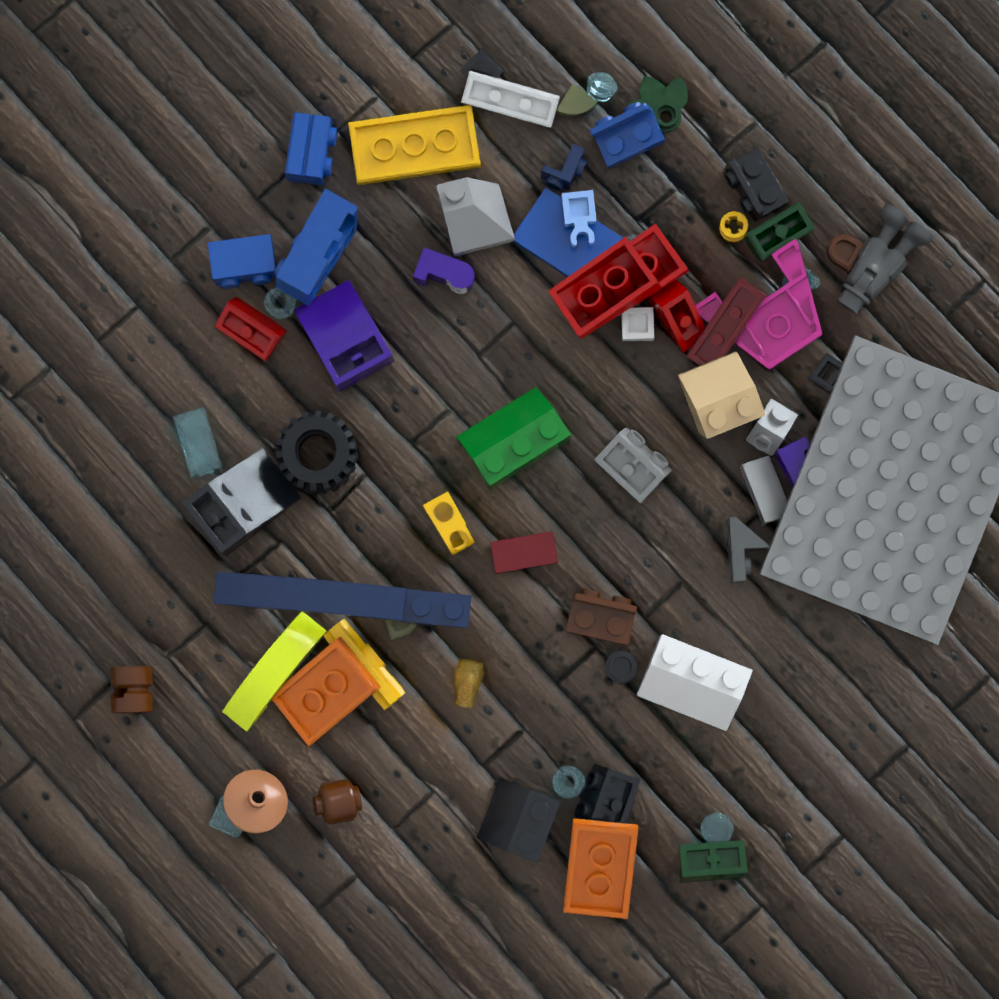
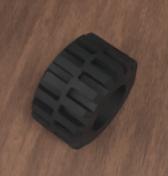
M308 411L301 413L302 417L298 419L293 417L289 420L291 424L288 427L284 426L280 431L282 433L281 438H277L276 442L278 447L276 452L278 466L287 480L299 490L302 489L309 494L316 492L320 495L327 494L326 491L330 490L334 492L339 489L338 486L342 483L346 484L350 480V474L355 472L358 453L354 436L345 422L337 419L335 415L329 412L328 415L323 414L322 411H315L314 414H309ZM313 436H325L332 440L336 448L333 462L322 470L314 471L305 468L299 460L300 447L307 439Z

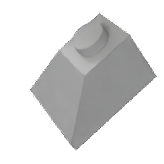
M465 177L436 185L439 204L454 257L515 241L499 184Z

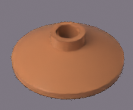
M247 770L239 773L229 782L224 792L223 806L226 816L235 827L247 833L260 834L272 830L282 821L287 811L288 798L284 786L274 775L262 770ZM260 794L263 797V802L255 803L252 795Z

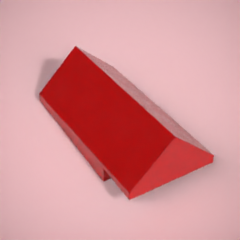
M655 223L631 241L624 237L548 290V292L579 338L582 339L689 272V269Z

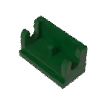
M744 840L679 845L680 883L744 879L748 873Z

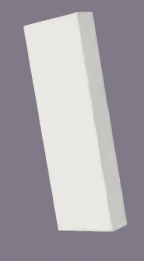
M469 71L461 103L551 128L560 96Z

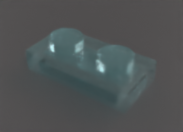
M205 408L173 416L190 476L194 478L223 469Z

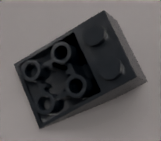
M262 448L207 483L185 500L183 504L218 550L227 557L302 498Z

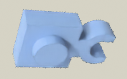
M593 190L562 193L565 227L574 226L570 236L571 246L573 248L577 247L576 238L579 235L587 236L589 246H593L594 233L588 227L589 224H596L597 221Z

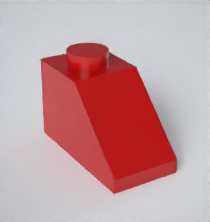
M675 280L649 296L648 300L661 323L684 353L694 346L706 327L689 291L679 281Z

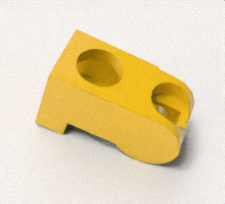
M448 491L422 505L452 555L475 543Z

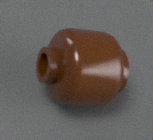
M347 779L321 784L318 789V796H313L315 815H322L324 822L329 825L354 820L358 811L362 810L359 787L357 785L353 786Z

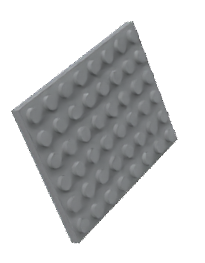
M856 335L853 336L759 574L938 645L999 496V392Z

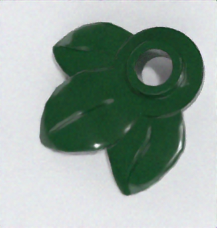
M645 76L640 86L641 99L633 100L628 105L636 102L648 104L653 109L662 133L674 131L681 122V109L688 101L685 82L681 77H678L665 87L658 80ZM669 114L671 121H661L660 115Z

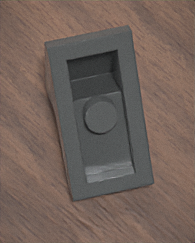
M729 517L726 520L730 584L744 583L746 575H751L750 556H745L744 551L767 550L770 547L737 517Z

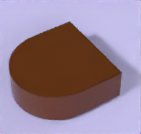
M848 234L837 235L828 244L827 257L832 264L848 273L864 243Z

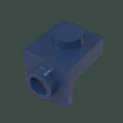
M573 144L561 172L544 165L541 171V179L545 180L544 183L555 190H562V188L570 190L575 176L581 178L588 160L583 159L585 148Z

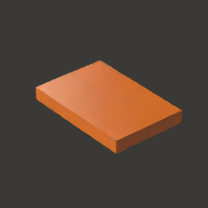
M339 637L286 681L271 700L309 747L381 688V686L342 637Z
M573 818L563 913L628 919L638 825Z

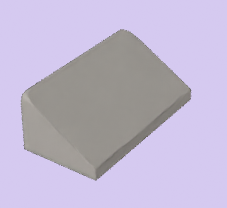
M770 456L742 464L740 470L762 525L764 526L779 520L786 506L787 499Z

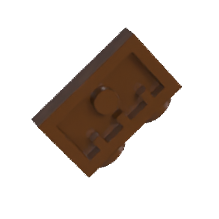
M582 589L581 594L574 593L565 632L621 645H629L633 621L637 611V606L631 605V599L613 596L612 601L599 598L600 592Z

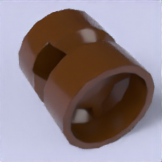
M152 666L111 668V686L116 689V692L111 695V713L154 712L153 694L148 691V688L153 685Z

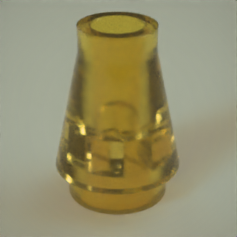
M458 659V665L454 666L455 705L473 708L474 700L485 675V671H483L484 663L469 659Z

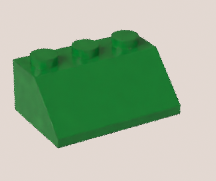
M535 387L459 434L456 438L489 490L568 442L571 434L553 406Z

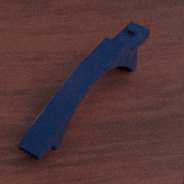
M217 572L213 604L251 609L338 614L410 623L437 628L438 625L468 629L472 596L351 582Z

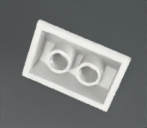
M662 634L658 638L636 696L727 731L742 700L753 670Z

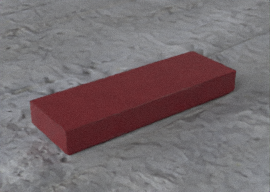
M739 278L686 357L701 366L726 356L767 295L743 278Z

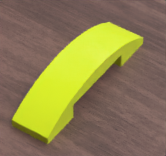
M302 611L252 669L222 712L248 732L268 707L267 705L302 660L312 652L323 638V635L327 633V630Z

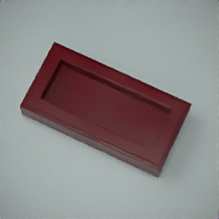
M553 531L490 542L495 574L558 563Z

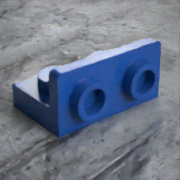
M641 102L630 104L623 109L624 113L614 118L613 116L604 117L595 123L596 127L589 130L591 136L596 139L608 168L615 167L666 142L653 109L648 104H641Z

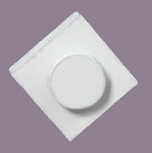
M653 307L630 308L621 314L622 341L654 340Z

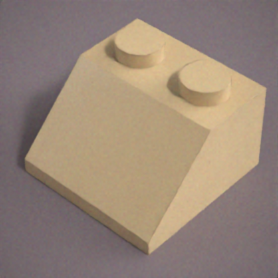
M736 351L678 375L698 432L706 439L766 415L756 386Z

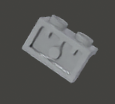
M628 428L620 431L595 458V461L639 503H642L672 471L668 466L667 459L662 454L651 451L645 445V439L637 431H630Z

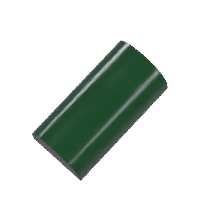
M797 202L746 233L744 238L758 261H763L792 240H798L813 231L815 227L802 204Z

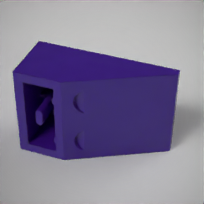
M349 280L314 298L310 306L303 304L294 309L339 392L394 362L391 351Z

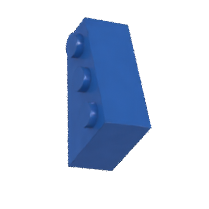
M325 188L301 233L293 240L290 247L291 251L286 260L283 258L274 271L277 289L310 306L357 232L358 206Z

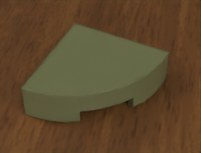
M572 84L558 106L556 113L564 117L589 113L597 106L599 100Z

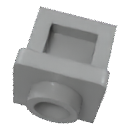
M770 399L764 409L766 415L758 419L747 436L746 441L757 449L773 456L798 414Z

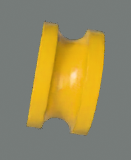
M728 212L721 219L720 234L729 242H738L747 233L748 221L740 212ZM730 220H736L737 225H742L743 229H738L737 234H731V229L725 228V224L729 225Z

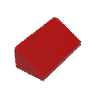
M234 297L227 302L214 326L265 362L272 355L287 332L285 328L239 297Z

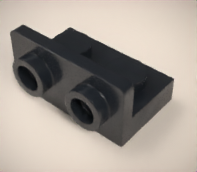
M759 148L737 160L733 158L727 162L726 172H724L725 179L731 189H737L741 196L739 203L742 210L747 216L751 215L755 222L788 205L789 200Z
M594 764L586 777V787L581 801L576 806L575 819L626 824L640 779Z

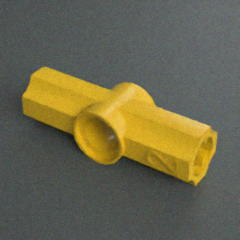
M345 619L334 625L323 635L329 645L337 638L342 637L381 686L372 696L384 710L405 694L401 685L385 668L386 664L368 643L365 644Z

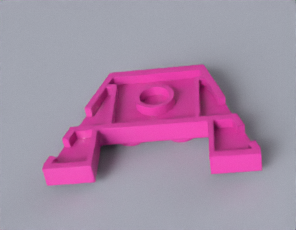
M796 239L771 254L789 283L763 300L735 342V344L769 370L823 335L799 244ZM715 292L695 306L700 317L709 323L723 302Z

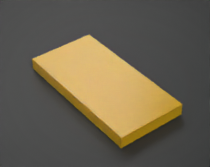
M472 105L348 123L357 185L481 168Z

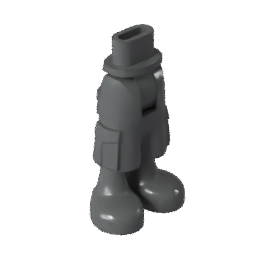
M885 204L880 211L883 226L879 236L867 239L858 253V259L851 269L846 283L841 287L843 292L836 300L855 315L859 313L864 305L869 306L870 300H873L890 281L892 282L898 277L908 264L905 256L917 246L928 245L934 237L923 225L911 222L896 247L889 249L888 246L893 238L908 222L905 214L890 204Z

